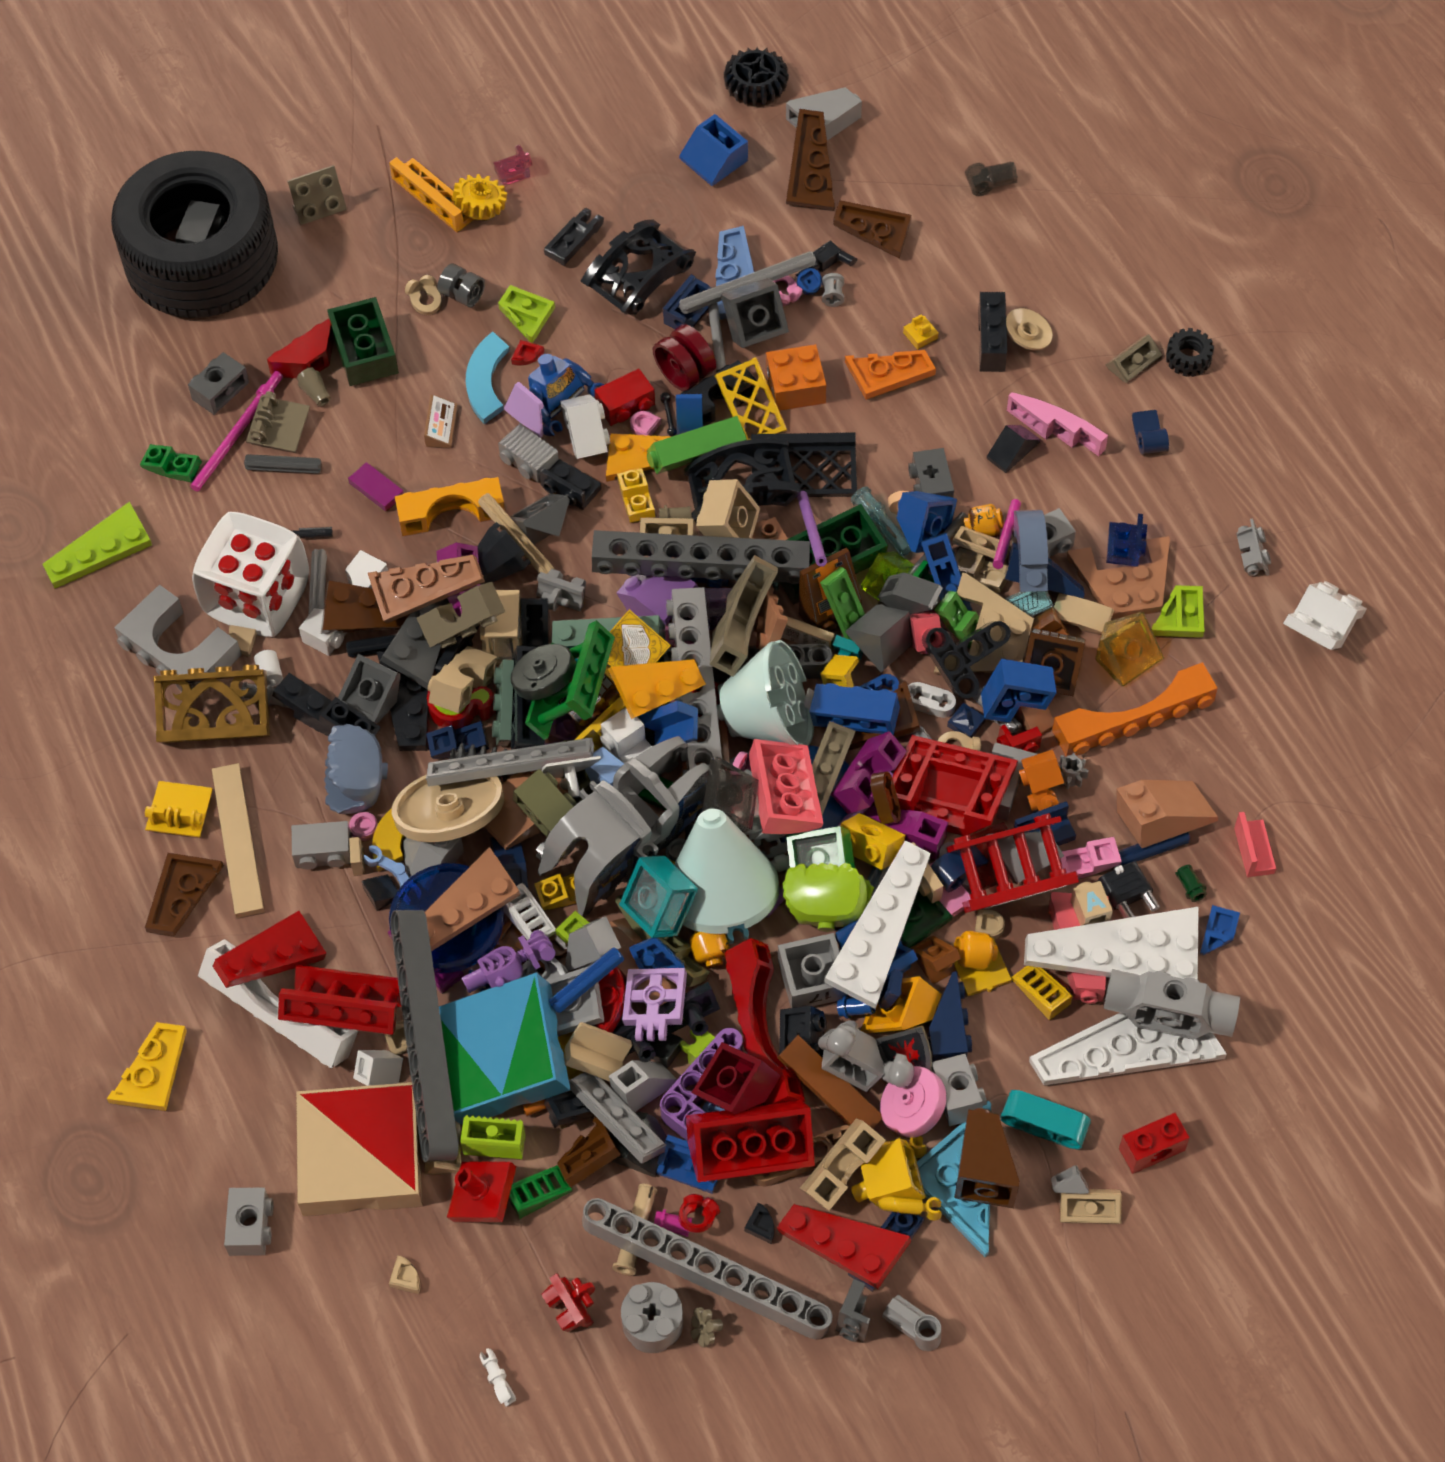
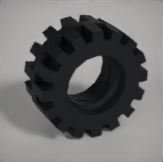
M1188 328V331L1180 329L1179 333L1175 332L1173 337L1169 339L1166 362L1169 363L1170 369L1175 368V373L1179 374V372H1182V376L1187 377V374H1190L1193 377L1196 376V373L1201 375L1204 370L1207 371L1211 364L1214 351L1213 341L1211 338L1208 339L1206 333L1202 335L1199 329L1196 332L1193 331V328ZM1186 348L1194 349L1199 355L1187 356L1180 350Z

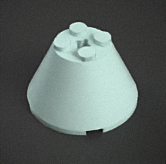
M784 641L769 642L743 665L734 677L731 676L723 684L718 685L720 704L717 705V715L719 720H725L731 737L785 742L790 745H809L811 743L814 726L809 713L810 710L804 705L806 695L802 682L807 680L796 655Z

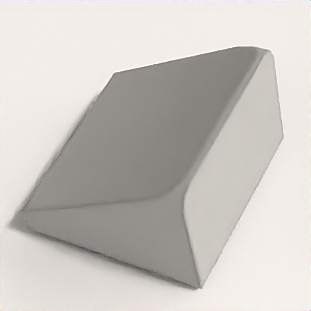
M1074 1165L1051 1177L1055 1193H1090L1088 1184L1078 1166Z

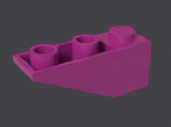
M870 806L865 816L881 823L876 806ZM901 809V818L898 823L884 824L906 835L905 840L909 843L914 842L917 847L931 853L930 858L933 860L937 859L940 848L947 837L948 822L921 811Z

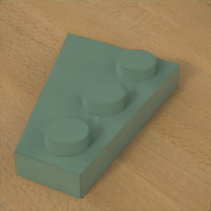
M503 659L499 668H495L494 684H496V694H494L493 710L496 711V721H493L492 737H496V746H508L511 741L513 701L511 673L514 668V660Z

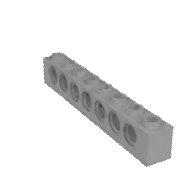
M704 587L672 589L671 600H666L667 616H672L673 622L668 624L669 640H674L675 647H671V661L694 659L706 685L697 689L700 692H689L675 699V701H681L698 708V713L702 716L698 717L697 738L705 740L703 742H696L695 740L687 743L689 746L680 752L681 762L686 761L687 770H683V775L697 766L696 763H706L717 773L719 779L718 795H723L724 773L713 667L709 665L711 647ZM683 617H689V618H691L692 620H684V619H682V618H683ZM685 641H692L694 644H686Z

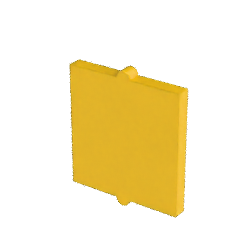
M999 949L996 960L991 961L989 967L985 970L964 968L959 965L958 961L954 962L959 979L964 983L967 997L984 991L991 992L993 988L1012 982Z

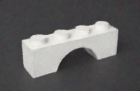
M360 550L345 569L348 584L372 588L368 572L388 571L387 564ZM314 608L299 627L302 642L329 656L334 649L341 646L347 633L334 631L330 632V634H320L324 609Z

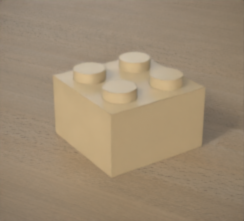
M738 479L710 480L703 496V504L697 517L696 527L704 536L752 538L760 507Z

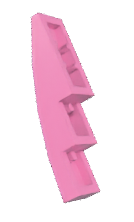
M1013 392L1009 394L1007 411L1044 439L1054 434L1071 448L1080 442L1097 456H1100L1105 451L1108 435L1087 421L1044 401Z

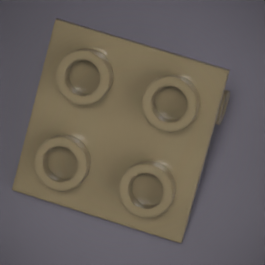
M334 165L287 181L294 202L293 209L298 216L300 225L347 210Z
M267 391L265 395L260 397L246 442L296 453L310 406L276 399L275 393Z

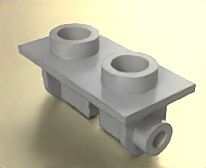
M1252 518L1250 519L1251 527L1241 526L1236 533L1241 552L1251 550L1241 554L1244 571L1249 576H1255L1260 570H1264L1268 576L1267 565L1271 564L1268 550L1263 549L1262 545L1263 542H1266L1263 528H1257Z

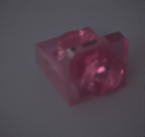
M520 144L515 146L516 155L493 162L494 170L503 186L530 177L529 166H532L531 157L528 152L523 151Z

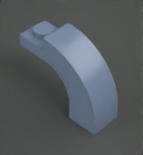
M1042 510L1014 511V537L1017 538L1019 553L1020 592L1048 591V544L1044 513Z

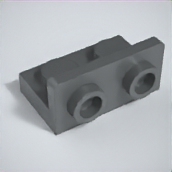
M855 1279L840 1310L836 1331L840 1332V1335L846 1340L864 1342L870 1319L863 1316L862 1313L868 1296L863 1294L865 1283Z

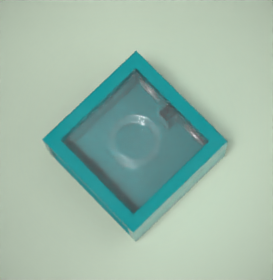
M666 856L639 857L619 905L651 938L678 936L698 888Z

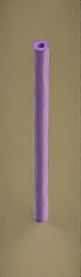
M801 491L797 495L815 561L818 566H824L827 563V559L808 495L805 491Z

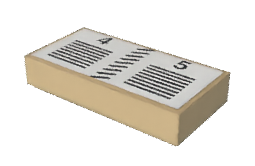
M786 616L788 621L781 638L797 644H825L833 651L834 633Z

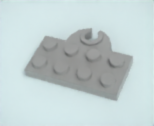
M556 958L550 961L540 960L545 965V971L541 976L551 984L553 996L588 968L585 967L568 973L567 968ZM530 960L522 965L523 972L519 978L536 973ZM598 982L561 1013L556 1012L558 1036L574 1032L580 1022L591 1026L604 1022Z

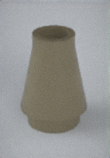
M307 368L297 376L298 387L318 407L324 406L330 401L331 398L327 393L319 371H315L314 368Z

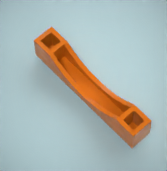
M1202 662L1178 671L1173 682L1162 694L1138 708L1110 713L1078 708L1054 717L1052 732L1065 756L1072 755L1073 753L1077 756L1082 755L1090 748L1098 745L1106 746L1112 743L1114 739L1122 736L1130 737L1150 726L1153 728L1170 718L1183 717L1191 710L1207 708L1215 701L1218 688Z

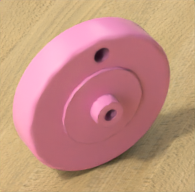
M914 1066V1076L912 1082L907 1087L900 1088L888 1083L883 1091L880 1102V1113L884 1124L891 1131L906 1138L918 1137L930 1131L941 1118L945 1108L946 1089L944 1083L935 1073L920 1066Z

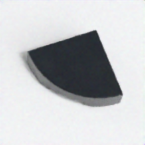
M758 1202L744 1227V1231L772 1244L774 1222L767 1208Z

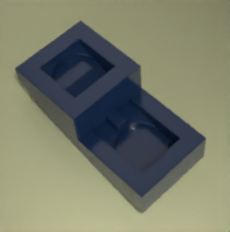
M481 721L456 730L450 725L426 733L432 759L450 758L452 748L454 747L455 750H458L461 743H464L465 751H469L472 744H475L476 753L480 752L482 746H486V750L489 749L485 726Z

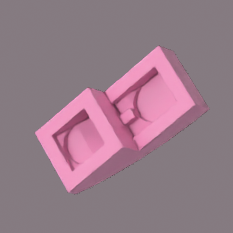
M1114 837L1089 841L1086 843V847L1062 851L1064 857L1060 858L1063 869L1066 868L1067 873L1076 871L1078 879L1106 871L1120 865L1122 862Z

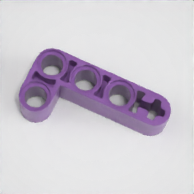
M726 1028L720 1031L664 1094L660 1101L662 1121L686 1141H688L686 1115L706 1112L699 1108L704 1100L685 1088L689 1085L697 1084L705 1071L704 1066L709 1064L721 1042L743 1052L742 1036L734 1028ZM671 1106H677L681 1109L677 1113L667 1111Z

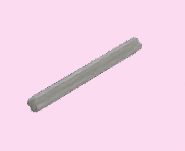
M811 251L684 298L679 301V307L683 314L693 312L722 301V293L766 278L774 281L814 266L816 258Z

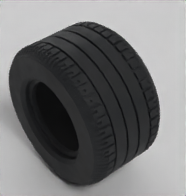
M183 151L162 156L136 171L123 184L114 201L111 225L126 278L135 293L145 303L158 311L186 318L211 317L232 311L255 297L265 287L274 272L278 257V242L266 191L258 177L246 165L234 158L208 151ZM191 200L220 205L221 213L225 217L226 223L220 231L210 238L195 243H176L163 238L169 230L181 224Z

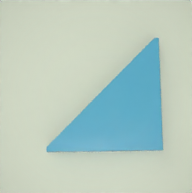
M987 1101V1105H984L983 1108L991 1111V1103ZM964 1122L917 1161L926 1198L937 1197L940 1199L941 1207L937 1209L986 1257L989 1253L990 1205L954 1198L966 1122Z

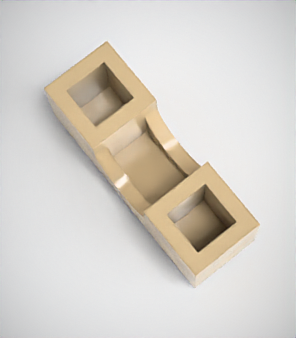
M467 646L460 654H456L448 665H444L436 676L431 677L428 684V691L430 692L429 703L459 713L470 703L472 687H486L494 679L497 656Z
M856 1118L800 1189L821 1207L830 1211L848 1188L846 1183L850 1176L860 1165L868 1163L886 1140L864 1121Z

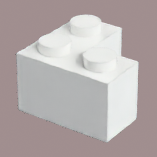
M590 394L560 401L565 426L569 429L575 457L579 459L608 452L606 445L610 444L608 430L602 427L601 419H605L602 403L599 404V401L595 400Z
M626 707L601 723L602 736L600 739L603 747L624 764L632 757L635 758L652 747L645 739L644 724L638 717L631 719Z

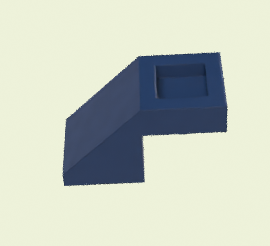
M494 837L490 838L491 850L515 885L523 883L528 888L526 862L521 842L505 850Z

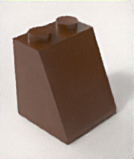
M984 1108L968 1109L954 1198L1014 1209L1020 1180L999 1115Z

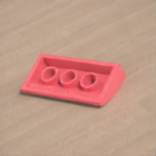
M754 739L748 756L754 789L758 796L762 833L794 834L822 828L823 818L808 745H790L785 742Z

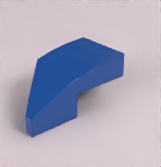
M1212 905L1200 955H1206L1233 941L1240 912Z

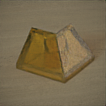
M1144 612L1105 622L1095 660L1120 686L1124 687L1164 659Z

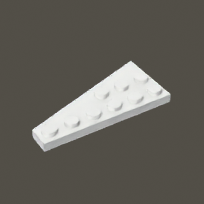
M1198 907L1028 934L1025 938L1024 965L1110 977L1112 969L1138 975L1148 971H1163L1173 977L1182 979L1195 978L1198 980Z
M1118 1013L1030 1056L1029 1062L1042 1084L1051 1085L1225 1059L1227 1054L1213 1033H1207L1193 1040L1135 1027L1126 1014Z

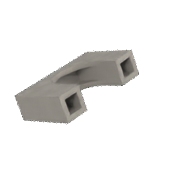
M160 584L114 627L118 636V644L124 650H131L136 653L137 658L147 666L150 664L156 668L159 675L162 670H177V675L188 674V669L204 668L205 673L215 672V667L231 666L242 655L238 641L219 627L199 646L189 652L172 654L160 649L157 646L160 636L183 614L179 598ZM201 681L187 682L189 683L192 690ZM175 684L176 687L182 692V687L179 684Z

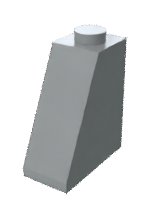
M846 87L793 99L786 102V120L797 128L799 109L824 112L828 141L861 118L862 101L857 94H853Z

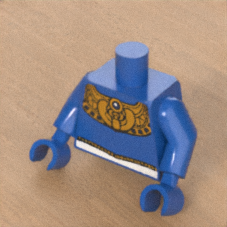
M543 354L538 358L539 367L528 377L529 391L543 402V409H541L542 422L544 423L543 433L546 436H555L552 427L556 432L562 431L563 427L559 421H551L550 419L562 410L560 401L576 398L585 390L584 385L587 386L588 395L590 394L595 398L594 389L604 384L593 382L591 375L579 364L567 358L560 359L551 354Z

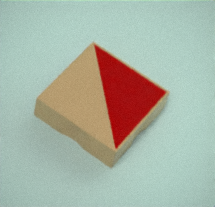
M412 1082L297 1091L298 1206L302 1216L346 1213L365 1208L385 1210L422 1207L421 1165L418 1158L419 1133Z

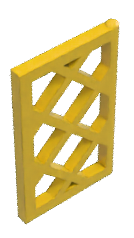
M756 357L715 374L732 417L738 416L747 440L751 439H748L744 430L745 423L759 428L757 434H762L763 430L766 431L763 434H777L787 431ZM754 365L758 374L757 381L743 376L747 367ZM731 375L738 378L733 391L727 389L723 377ZM741 380L755 386L750 399L737 394ZM759 388L765 391L769 400L768 406L754 401ZM734 398L748 403L744 416L738 415L733 404ZM752 405L765 410L761 424L747 418ZM769 413L775 415L780 427L771 429L765 426Z

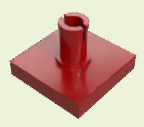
M511 1161L461 1162L460 1169L455 1176V1188L447 1218L452 1222H503L517 1166Z

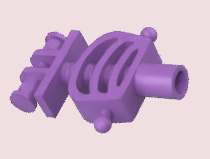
M535 930L527 941L523 935L518 938L523 950L520 949V951L515 952L512 947L502 946L477 960L480 966L479 969L462 977L468 992L471 993L488 983L491 988L501 987L505 983L518 979L523 972L522 962L524 963L527 959L531 961L535 970L540 968L539 960L550 961L555 956V950L551 941L543 931Z

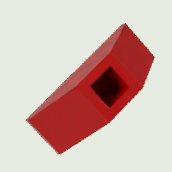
M326 319L322 323L315 325L310 331L295 338L290 344L281 350L275 351L267 358L270 374L272 375L275 371H278L283 375V378H297L307 368H314L315 371L319 372L330 365L334 342L330 320Z

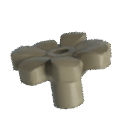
M703 1307L695 1308L694 1316H692L691 1324L695 1329L691 1330V1336L693 1340H698V1344L701 1347H708L715 1342L713 1332L721 1331L723 1323L721 1319L712 1320L710 1309L704 1310Z

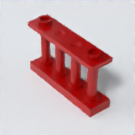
M1050 813L1034 817L1035 823L972 840L970 835L953 839L955 844L947 847L948 853L960 851L972 893L969 894L970 900L962 902L965 913L1079 882L1076 871L1067 873L1066 868L1063 869L1051 829V825L1062 822L1060 816L1051 818ZM1040 829L1052 872H1049L1051 878L1040 880L1039 875L1036 876L1024 835L1025 832ZM1010 836L1014 838L1025 879H1023L1024 885L1015 888L1013 883H1009L997 841ZM984 843L987 844L998 887H996L997 892L987 895L986 890H982L971 847Z
M296 965L295 990L282 988L279 992L278 1020L393 1035L396 1030L397 1007H401L398 978Z

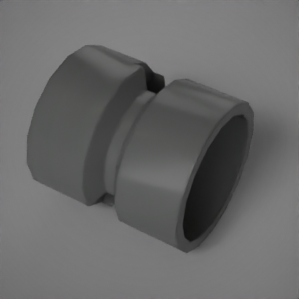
M451 263L441 273L437 287L439 293L451 299L455 298L457 302L467 307H473L482 296L485 280L472 272L467 273L466 269Z

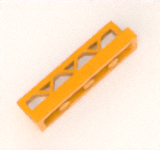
M397 157L389 162L392 179L455 232L460 231L474 220L467 216L463 217L462 211L455 206V201L450 202L445 198L449 197L452 199L453 190L414 158L405 164ZM412 168H414L416 171H418V172H419V175L416 174V173L412 170Z

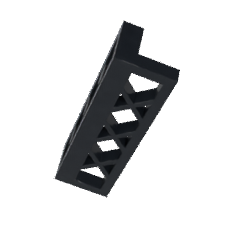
M517 645L511 659L514 660V666L525 654L537 647ZM514 687L511 750L545 745V740L525 724L532 700L520 697Z

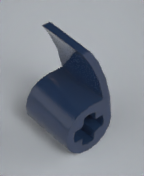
M1157 410L1132 413V422L1140 453L1144 455L1168 451V433L1165 428L1160 429Z
M976 846L971 847L976 868L987 865L989 863L988 859ZM959 850L944 854L931 865L932 870L947 892L956 890L967 878Z

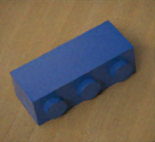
M832 683L825 685L816 684L809 713L813 726L827 727L829 721L855 731L878 734L890 731L894 735L900 705L897 693L889 690H868L859 686L852 688L841 687Z

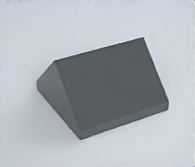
M876 605L845 631L880 672L912 646L909 611Z

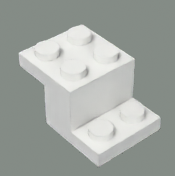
M1324 581V583L1319 582L1309 585L1295 612L1288 614L1283 624L1322 646L1334 650L1342 647L1356 620L1363 617L1367 608L1361 606L1362 600L1350 594L1347 596L1338 593V587Z

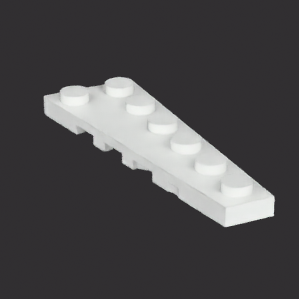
M905 840L825 976V983L874 1009L876 1008L931 853Z

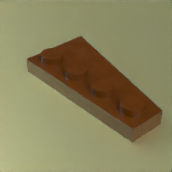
M799 109L786 204L834 211L835 203L832 191L824 112Z

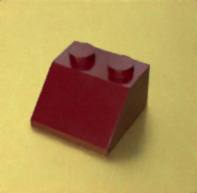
M721 1042L691 1093L735 1115L766 1102L781 1076L762 1060Z

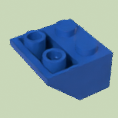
M714 114L696 127L680 153L679 159L708 184L714 186L748 161V141Z

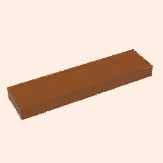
M799 1035L777 1057L847 1125L850 1126L857 1118L874 1129L881 1121V1113L852 1085L822 1069L823 1058Z

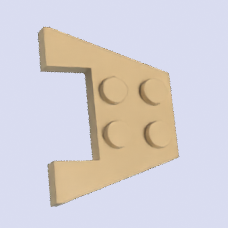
M962 573L957 590L959 597L962 600L982 605L976 630L988 622L1002 621L1009 626L1011 636L1006 644L970 666L973 672L993 673L1001 659L1022 662L1034 618L968 574ZM994 626L990 631V636L994 641H998L1002 636V631L998 626ZM974 640L969 654L972 656L976 655L979 651V645ZM949 655L946 657L944 665L950 671L956 667L957 661L954 656ZM935 666L933 674L941 675V673Z

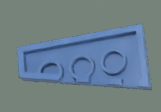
M744 226L719 232L716 286L754 272ZM723 301L717 302L720 320L727 319Z

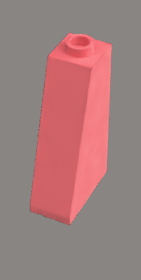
M1051 892L1049 913L1054 930L1080 926L1071 903L1072 893ZM1066 971L1074 1000H1081L1087 1004L1103 1002L1106 977Z

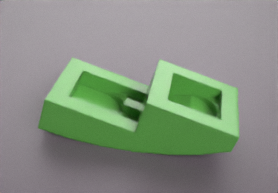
M948 591L935 608V612L946 627L961 640L976 630L979 615L975 611L967 610L957 592ZM972 641L967 646L969 649L971 647Z

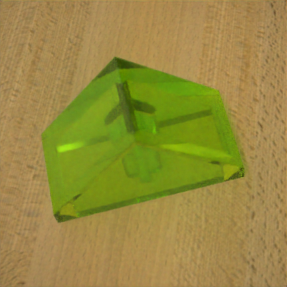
M895 551L879 553L864 578L861 589L880 601L877 597L888 576L908 573L914 564Z

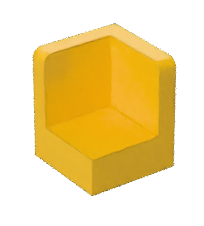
M834 655L821 672L823 684L832 683L841 687H854L851 672L859 662L858 657Z

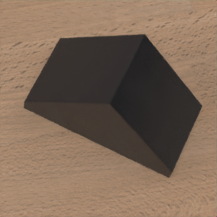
M1006 425L986 459L1007 473L1040 443V439L1022 425Z
M521 598L522 646L540 647L549 644L550 610L548 598Z

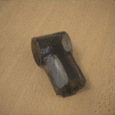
M1014 162L988 167L983 163H974L965 170V176L972 194L975 196L986 195L994 187L1017 183L1018 177Z

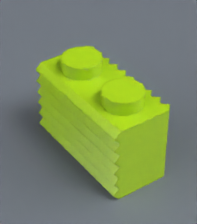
M466 1115L463 1119L460 1143L463 1155L522 1159L526 1136L523 1121L521 1119L516 1121L515 1118L512 1121L509 1118L507 1120H504V1118L499 1120L497 1117L493 1120L492 1117L487 1119L485 1116L481 1119L480 1116L475 1118L474 1116L469 1117Z

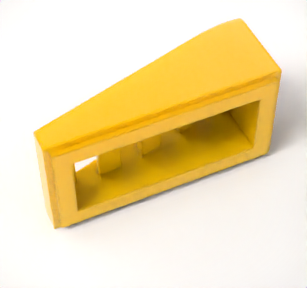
M1025 966L1011 978L1048 1020H1051L1071 1005L1073 996L1040 967ZM1032 971L1036 974L1028 982L1023 980ZM1039 980L1043 982L1035 989L1031 987ZM1048 987L1050 991L1043 996L1039 994ZM1053 995L1057 997L1051 1003L1047 1001Z

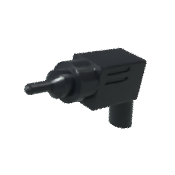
M829 240L812 252L816 258V264L809 268L823 272L839 260L849 266H853L857 258L842 251Z

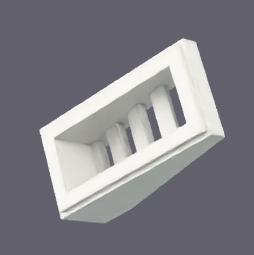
M523 883L517 885L521 895L501 907V909L527 940L530 939L531 930L541 924L544 927L539 930L543 931L548 938L554 935L556 928L534 896ZM528 907L526 911L522 912L521 914L518 913L522 909ZM533 916L536 917L535 919H533L532 921L528 922L527 924L525 923V921H527L528 919L532 918Z

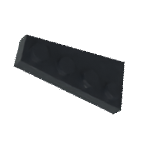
M377 652L379 664L398 672L380 661L385 652ZM403 674L400 675L397 702L390 709L399 751H427L426 733H428L429 720L428 688H424Z

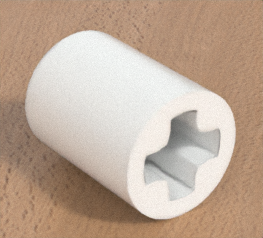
M264 650L257 653L254 657L255 665H259V669L267 671V686L279 685L283 680L277 653L273 650Z

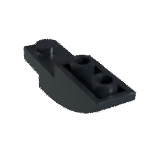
M290 672L273 690L272 696L294 710V718L326 736H329L333 726H344L346 724L360 726L362 729H367L374 736L380 731L381 727L337 697L331 701Z

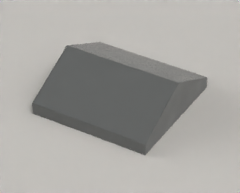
M358 654L338 699L378 724L397 702L401 674Z

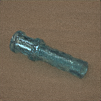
M868 486L860 488L851 497V503L854 506L862 504L873 523L899 552V555H907L911 552L908 542L898 526L885 513V505L874 498ZM886 526H888L894 532V534L897 536L896 539L888 531Z

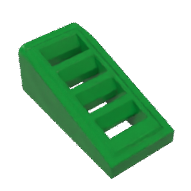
M556 1165L513 1183L509 1201L519 1219H522L572 1192V1188L565 1181L559 1166ZM553 1176L556 1177L561 1186L558 1189H555L550 1180ZM545 1182L550 1192L545 1194L540 1183ZM534 1187L539 1196L534 1198L529 1189ZM523 1192L528 1199L524 1203L519 1196Z

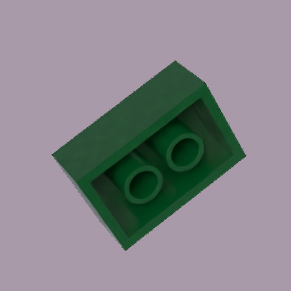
M376 297L327 309L333 337L349 386L399 373L396 355Z

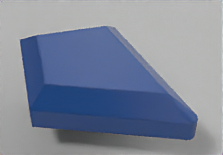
M649 938L629 947L639 969L685 968L684 963L659 938Z

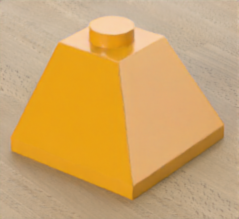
M920 976L902 978L901 996L898 997L889 1010L882 1009L877 1004L874 1014H866L860 1031L876 1033L906 1030L933 1020L942 994Z

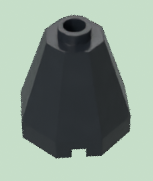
M498 522L494 523L487 530L478 544V561L485 581L480 583V585L489 582L494 583L522 571L531 564L529 558L523 561L522 557L525 553L505 529L501 532L497 530L500 527Z

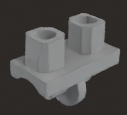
M551 569L547 574L540 572L537 577L538 589L536 596L548 598L550 610L556 611L558 606L561 605L581 611L584 605L585 580L576 577L571 582L563 580V574L555 569Z

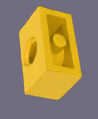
M861 813L840 824V826L850 830L853 856L881 870L892 864L905 841L906 835Z

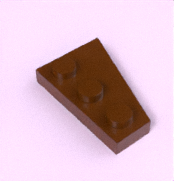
M904 681L898 685V689L893 691L897 693L900 705L893 735L895 738L921 731L907 682ZM855 731L848 751L863 747L868 739L881 734Z

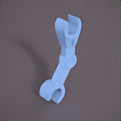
M369 846V851L375 853L378 857L370 859L364 855V863L371 867L378 865L391 872L400 884L401 896L405 904L410 905V899L407 896L408 892L415 893L418 901H420L421 890L408 877L405 866L382 855V851L378 846Z

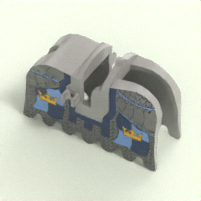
M680 736L662 741L635 758L629 759L615 773L613 786L604 780L598 785L592 781L590 788L593 790V793L588 795L582 789L579 796L583 800L568 811L548 835L538 869L540 876L556 867L562 860V857L569 855L581 839L588 842V849L579 861L574 873L578 913L582 917L587 916L599 900L609 898L621 882L626 883L630 880L639 857L657 856L659 851L667 848L670 842L677 839L688 825L694 826L698 816L703 811L710 809L718 800L719 779L717 773L705 763L699 764L686 772L668 789L660 781L659 777L664 772L670 773L678 766L680 752L689 746ZM643 789L649 790L667 809L660 817L638 796Z

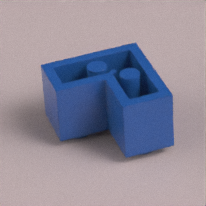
M1001 659L981 692L984 719L1010 723L1020 706L1046 710L1057 693L1053 668Z

